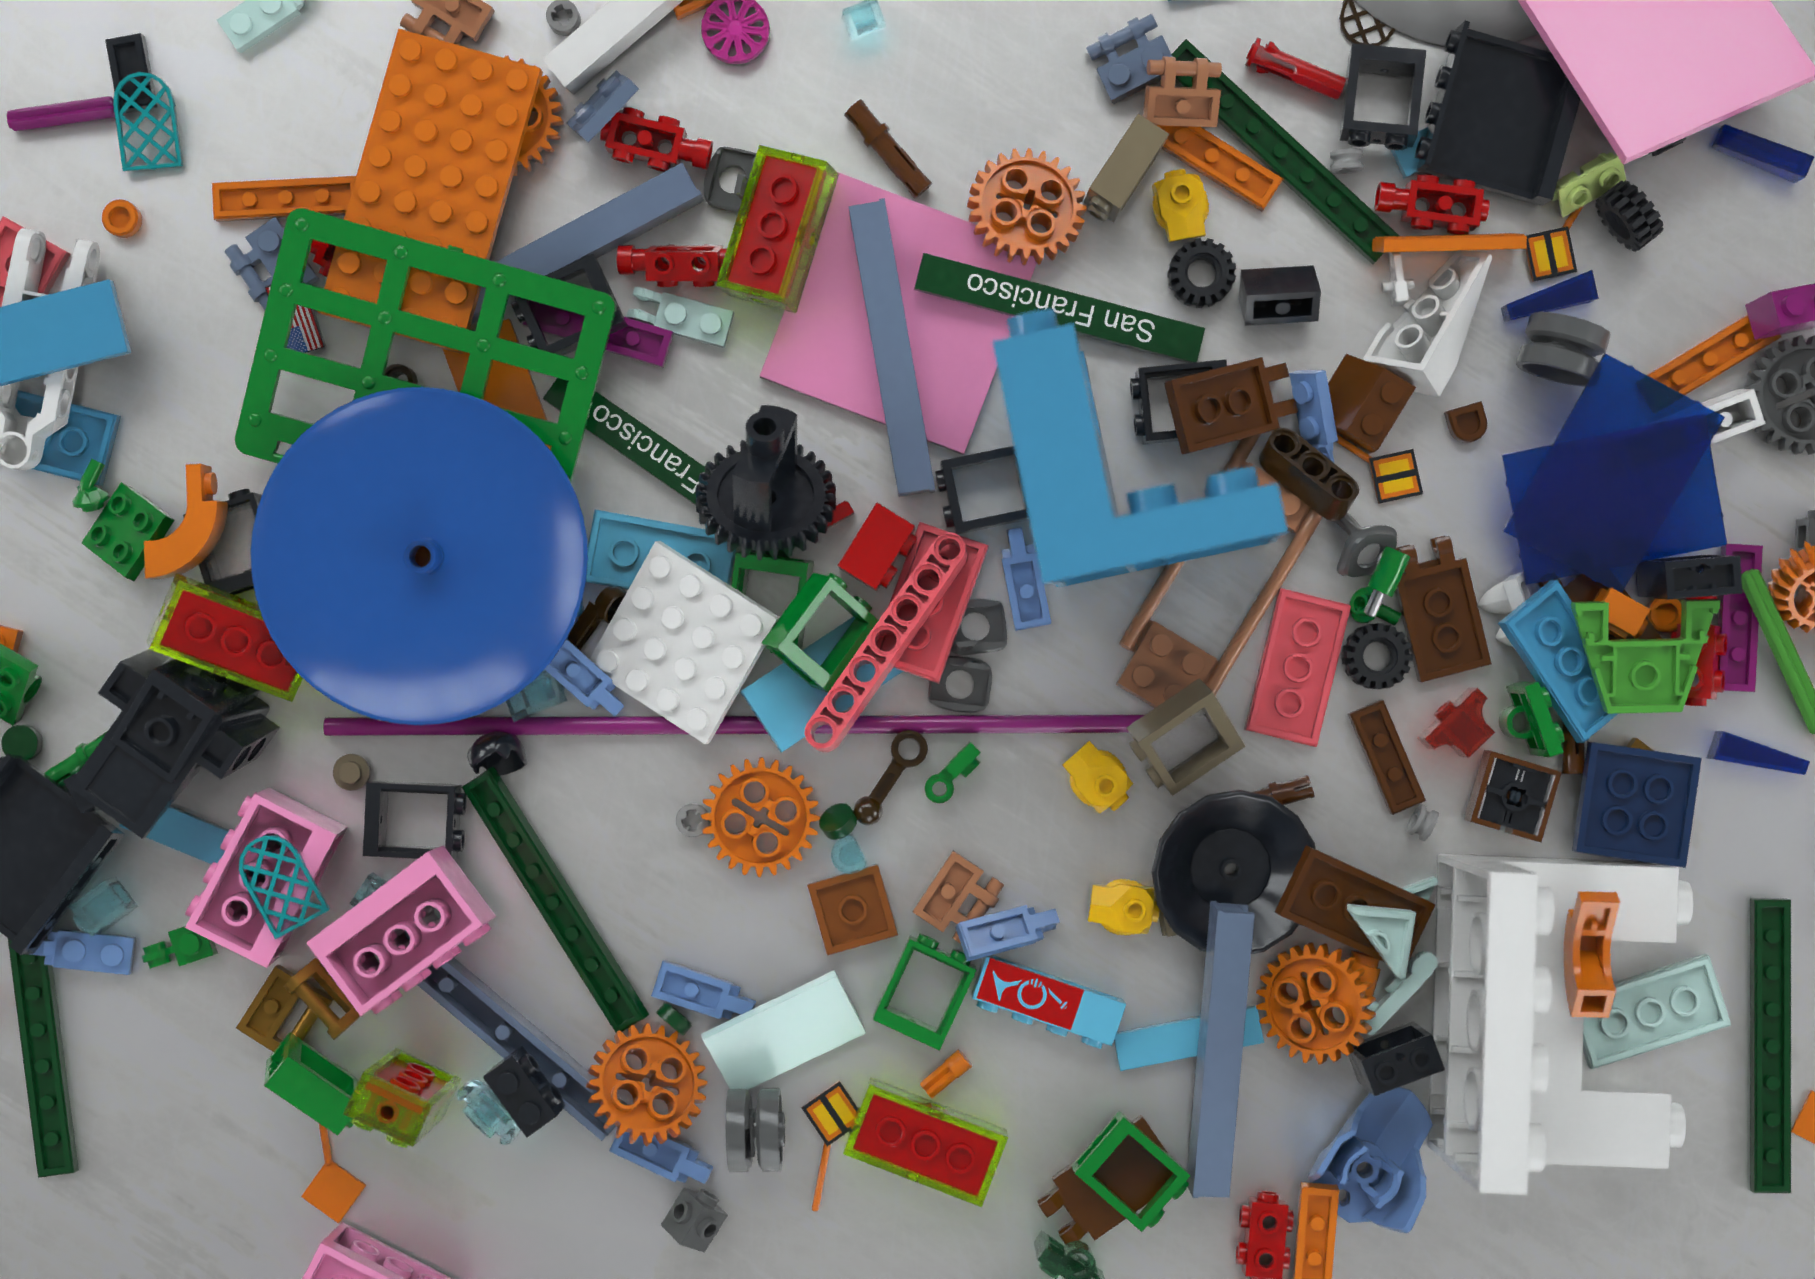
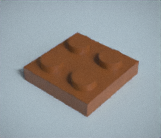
M878 864L807 884L827 956L898 936Z

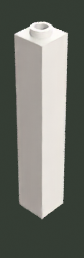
M610 0L542 60L562 85L574 95L683 0Z

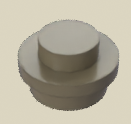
M347 754L340 757L334 764L333 778L342 789L349 791L357 790L368 782L370 766L362 756Z

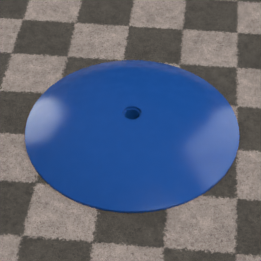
M410 387L380 391L357 398L319 419L293 443L275 467L264 488L252 531L251 570L255 596L267 629L286 660L312 687L330 700L364 716L397 724L430 725L459 721L501 705L521 692L544 671L565 643L582 604L587 579L588 547L583 514L574 488L555 455L533 431L508 412L485 400L447 389ZM425 546L430 551L431 559L426 566L421 567L416 562L415 555L420 547Z

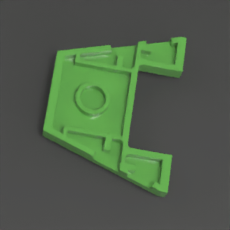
M1683 599L1681 602V636L1679 638L1608 640V602H1571L1573 616L1603 711L1608 714L1682 712L1698 669L1696 666L1703 644L1708 641L1709 636L1707 632L1714 614L1718 613L1720 600Z

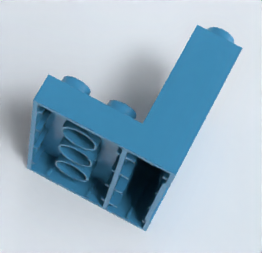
M1054 309L1032 311L1007 319L1010 337L992 342L1043 584H1054L1056 587H1064L1276 542L1288 532L1278 483L1259 487L1255 466L1207 476L1204 490L1206 498L1178 504L1175 484L1155 486L1127 493L1130 514L1119 516L1084 352L1080 351L1074 324L1058 327Z

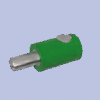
M1385 546L1383 552L1378 557L1376 568L1367 587L1373 589V592L1364 609L1365 614L1376 617L1385 595L1393 597L1409 563L1410 556Z

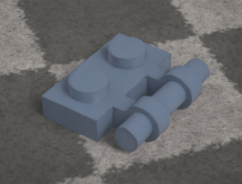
M1152 13L1140 20L1136 17L1128 21V26L1111 35L1105 33L1097 37L1099 41L1086 47L1092 61L1104 54L1107 56L1109 62L1096 68L1113 104L1146 88V85L1150 86L1161 80L1160 75L1147 74V62L1149 59L1161 60L1163 56L1173 57L1162 35L1151 41H1148L1145 33L1158 27ZM1135 39L1139 47L1119 57L1116 48Z
M617 70L607 80L603 78L597 84L598 90L585 104L581 102L574 109L576 113L566 123L588 143L639 90L628 77L621 75Z
M276 217L245 237L253 249L247 254H243L237 244L229 246L224 251L231 261L230 267L237 276L241 275L250 288L248 291L254 302H259L264 310L268 300L265 286L272 284L285 229ZM307 261L303 281L306 284L312 285L319 280V277ZM261 262L271 275L265 281L260 279L253 268Z

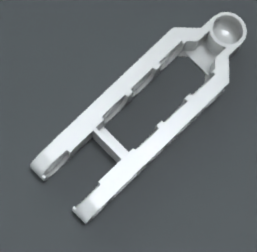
M21 228L18 231L14 241L2 306L47 295L37 293L46 252V238L43 232ZM83 239L75 240L77 243L72 253L70 268L65 269L61 291L96 282L100 260V248L97 242ZM79 367L48 374V377H44L43 384L46 385L41 414L37 413L35 418L20 415L15 408L20 382L0 386V463L3 466L15 470H29L40 463L46 438L68 423Z

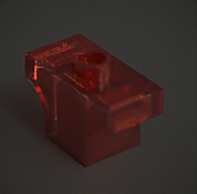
M1469 687L1453 703L1448 700L1434 713L1437 719L1417 739L1428 749L1435 750L1439 746L1448 745L1460 757L1469 758L1495 733L1485 722L1482 714L1483 705L1488 698L1478 688Z

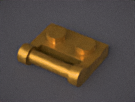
M317 957L284 984V987L290 994L295 992L328 1028L327 1033L333 1040L337 1039L361 1017ZM313 977L346 1014L339 1018L306 981Z
M279 964L273 968L236 1029L272 1052L283 1041L277 1035L300 1000L295 992L290 994L284 987V984L295 974ZM306 982L328 1006L331 1005L334 999L327 992ZM309 1007L306 1008L291 1032L302 1041L318 1018Z

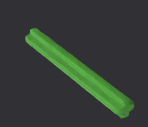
M1747 570L1741 574L1742 588L1811 734H1815L1814 686L1779 611H1777L1775 602L1760 570Z

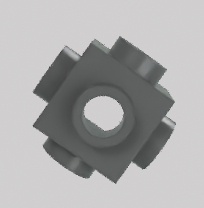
M684 1187L661 1223V1226L680 1245L705 1253L728 1214L717 1205L719 1199L705 1189H700L699 1192Z

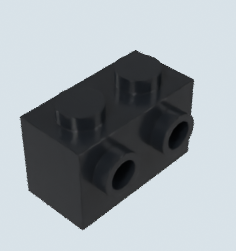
M1314 265L1241 270L1239 303L1245 326L1318 321L1321 289Z
M523 1046L494 1065L483 1076L485 1082L526 1138L557 1117L566 1106L558 1089L549 1083L540 1071V1066L536 1059L530 1053H527Z

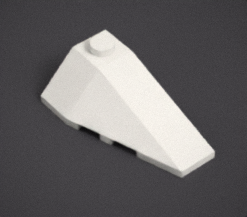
M1469 250L1456 251L1428 280L1429 287L1416 301L1411 298L1403 306L1405 312L1392 325L1387 322L1378 331L1362 360L1386 368L1416 387L1415 393L1440 397L1457 366L1492 260L1491 254Z

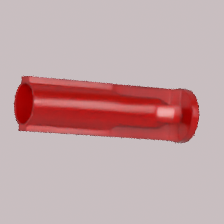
M1257 37L1255 42L1252 43L1246 57L1245 66L1250 67L1251 63L1257 64L1256 72L1272 73L1334 100L1339 99L1347 78L1279 50L1274 42L1269 41L1264 48V46L1260 45L1261 39Z

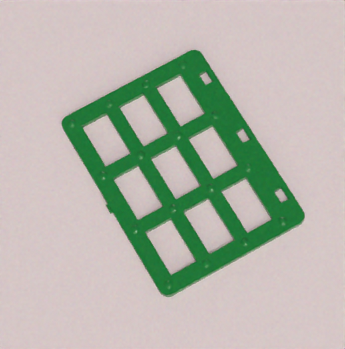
M304 208L295 209L287 217L235 434V445L243 454L279 463L284 456L276 453L280 441L293 445L313 425L309 422L271 412L281 370L355 390L353 400L391 389L426 387L385 375L396 332L470 353L460 392L482 400L493 360L567 380L568 384L558 423L504 408L501 409L524 423L545 444L552 446L551 452L555 455L572 483L616 313V302L611 295L605 292L463 253L464 249L448 245V248H444ZM312 240L387 260L377 303L302 283ZM411 267L485 287L486 291L476 330L473 331L402 311L401 306ZM509 295L585 315L574 359L499 338ZM297 305L371 325L361 368L287 348Z

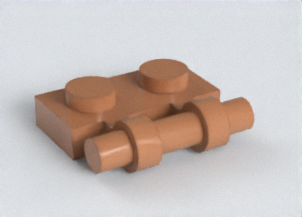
M411 0L415 6L422 9V12L418 19L406 13L401 19L400 26L413 33L460 45L459 43L463 35L477 42L495 10L482 0ZM436 18L450 26L446 36L431 28Z
M1163 56L1161 60L1149 59L1147 62V74L1160 75L1161 82L1160 86L1146 85L1143 117L1155 125L1217 127L1221 90L1207 88L1208 77L1219 78L1221 76V63L1208 62L1207 58H1195L1193 61H1176L1175 57ZM1176 76H1192V87H1175Z
M953 850L913 909V913L941 932H944L951 921L958 924L962 921L984 916L990 907L994 908L999 901L997 896L1004 887V884L992 877L985 888L977 884V881L984 871ZM970 893L978 899L966 916L958 910ZM956 931L952 938H953L955 941H957L958 943H960V940H959V937H958V934H957V931Z

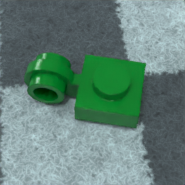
M970 741L938 774L932 775L926 781L925 793L932 802H947L954 793L952 781L960 773L966 778L981 763L976 758L981 752ZM936 782H943L946 785V792L944 794L936 795L933 793L932 787Z
M184 926L168 932L172 946L167 947L165 941L144 947L145 955L141 957L143 963L148 962L149 969L171 962L169 954L175 953L180 967L218 954L215 942Z

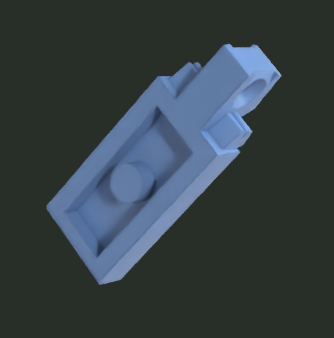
M1297 370L1289 373L1292 394L1298 408L1297 419L1300 435L1334 463L1333 443L1338 441L1326 371Z
M1022 527L1008 529L1006 532L1009 549L1001 550L1003 558L1001 562L1014 629L1018 631L1051 624V618L1034 544L1025 545Z
M566 639L557 655L545 670L587 708L590 706L594 710L601 704L615 717L624 708V705L611 693L616 687L613 685V680Z
M1027 905L962 921L955 928L966 960L971 961L1035 944L1037 941L1043 940L1044 932L1056 929V925L1060 923L1056 909L1036 913L1034 907L1027 908Z
M60 929L58 931H51L48 939H45L36 952L30 955L45 956L44 964L53 965L56 968L130 975L136 937Z
M666 960L662 961L651 995L654 998L718 1019L722 1017L731 1019L733 1012L744 1014L754 1009L756 1005V1000L739 995L741 987L733 985V982Z
M625 1131L618 1139L615 1137L609 1150L673 1182L678 1180L686 1183L689 1176L706 1184L713 1170L712 1165L697 1158L699 1155L698 1150L685 1142L674 1139L668 1134L667 1140L663 1144H660L656 1136L653 1135L651 1144L645 1146L642 1136H639L633 1144H630L629 1133Z

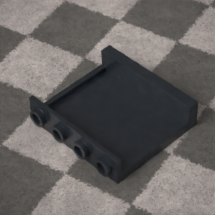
M1464 21L1456 30L1450 31L1445 43L1444 51L1448 52L1449 55L1446 66L1441 65L1435 79L1434 87L1439 88L1436 101L1430 102L1425 115V123H1429L1426 137L1421 136L1416 147L1415 158L1419 159L1416 170L1453 181L1457 179L1471 180L1476 182L1475 187L1542 206L1553 199L1581 98L1551 52L1469 29L1470 22Z
M11 754L0 757V933L12 941L9 947L20 955L36 952L125 833L95 811L81 813L69 791L22 756Z

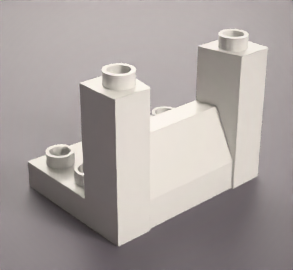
M1437 854L1438 884L1436 885L1435 957L1438 958L1437 962L1439 963L1437 964L1436 971L1434 970L1432 1036L1445 1070L1430 1075L1428 1114L1433 1126L1428 1133L1427 1146L1479 1193L1527 1195L1528 1171L1542 1172L1545 1164L1669 1169L1670 1147H1682L1686 1135L1684 1109L1679 1102H1671V1094L1581 1090L1584 1017H1571L1568 1007L1564 979V934L1568 909H1574L1578 891L1617 892L1620 905L1611 941L1676 943L1677 925H1688L1693 914L1692 888L1688 881L1679 880V868L1636 861Z

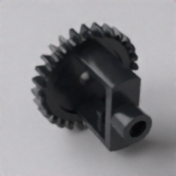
M761 405L759 412L753 414L746 422V442L741 440L740 452L735 451L731 445H728L726 448V458L717 452L714 456L715 465L712 462H707L705 472L699 474V484H697L695 489L696 512L699 513L700 525L705 524L707 536L715 534V543L717 545L727 541V551L730 553L740 546L742 557L744 558L747 557L751 550H755L757 560L762 559L765 551H769L772 559L777 560L778 551L781 549L788 557H791L792 546L795 545L801 551H805L806 540L816 544L818 542V532L826 534L828 522H833V513L836 510V486L832 482V474L829 470L825 471L823 460L816 462V455L813 451H810L807 456L803 457L804 447L802 444L797 445L796 413L778 406Z

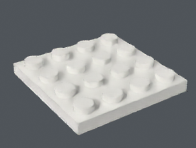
M655 541L590 660L613 680V685L697 740L708 744L711 742L765 648L761 642L780 617L661 541Z

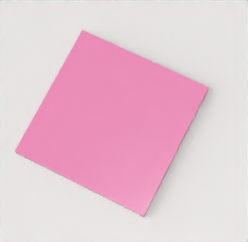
M1518 0L1623 165L1815 80L1814 64L1770 0Z
M837 172L760 373V378L886 425L849 214V206L877 202L879 199L885 198L926 439L928 442L964 455L998 367L992 341L1009 338L1007 319L1013 316L915 291L914 287L922 255L927 253L1028 281L1031 280L1037 263L1033 256H1029L1026 265H1022L1019 255H1015L1014 259L1009 263L1007 262L1008 252L1004 250L998 256H994L996 248L994 243L986 247L982 246L986 235L985 233L974 235L973 232L976 224Z

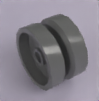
M1549 312L1532 313L1529 317L1525 333L1533 342L1521 346L1516 361L1517 367L1526 373L1553 382L1574 386L1596 385L1601 364L1594 357L1606 353L1611 336L1610 332L1600 325L1573 316Z
M762 1088L757 1096L756 1112L752 1106L751 1094L747 1089H728L726 1099V1155L728 1171L748 1172L752 1166L756 1148L758 1165L763 1172L781 1171L783 1147H785V1113L782 1112L781 1089Z

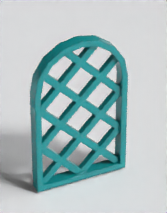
M137 72L127 75L119 82L114 92L113 102L122 170H155L156 168L183 166L175 110L176 104L170 87L163 79L151 73ZM140 76L146 77L142 83L135 78ZM152 78L163 86L157 95L146 88V85ZM129 81L138 87L131 97L121 91L123 86ZM142 91L153 99L146 109H143L135 102V99ZM165 92L167 93L170 107L160 99ZM119 95L127 101L121 110L119 108ZM156 103L167 110V113L160 121L149 113ZM131 105L142 113L134 124L123 116ZM170 116L173 132L164 126ZM145 117L156 124L149 135L138 128ZM121 120L131 127L124 137ZM160 129L171 136L164 147L153 140V137ZM134 131L145 138L138 149L127 142ZM173 142H175L177 158L167 151ZM149 143L160 151L153 161L142 154V151ZM125 146L134 153L128 162ZM163 155H166L174 162L157 164ZM138 157L148 164L131 166Z
M266 835L254 839L244 848L239 859V872L242 881L275 939L299 926H304L308 921L330 910L302 860L301 854L290 841L280 836ZM269 840H277L282 843L279 854L266 851ZM263 841L261 849L252 847L257 842ZM286 847L291 850L296 859L284 856ZM248 851L259 854L256 867L244 864ZM264 855L277 859L274 872L261 869ZM282 860L296 864L292 877L279 874ZM300 867L309 882L297 879ZM245 869L254 872L251 884L246 876ZM259 873L272 877L268 890L255 886ZM277 878L290 882L287 895L273 891ZM295 883L308 887L305 900L292 897ZM313 890L321 905L310 902ZM255 891L267 895L264 906ZM272 896L285 900L281 913L268 909ZM290 901L303 905L300 918L286 914ZM308 906L320 910L305 918ZM268 914L280 918L277 929ZM284 919L297 922L281 931Z

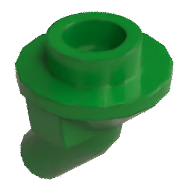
M91 459L77 487L78 493L72 501L73 507L82 508L83 512H92L104 507V502L110 497L109 493L95 486L105 467L104 464Z
M1369 587L1357 590L1350 601L1351 616L1360 623H1369L1375 619V617L1364 613V609L1373 592V589ZM1381 604L1376 617L1395 626L1402 613Z

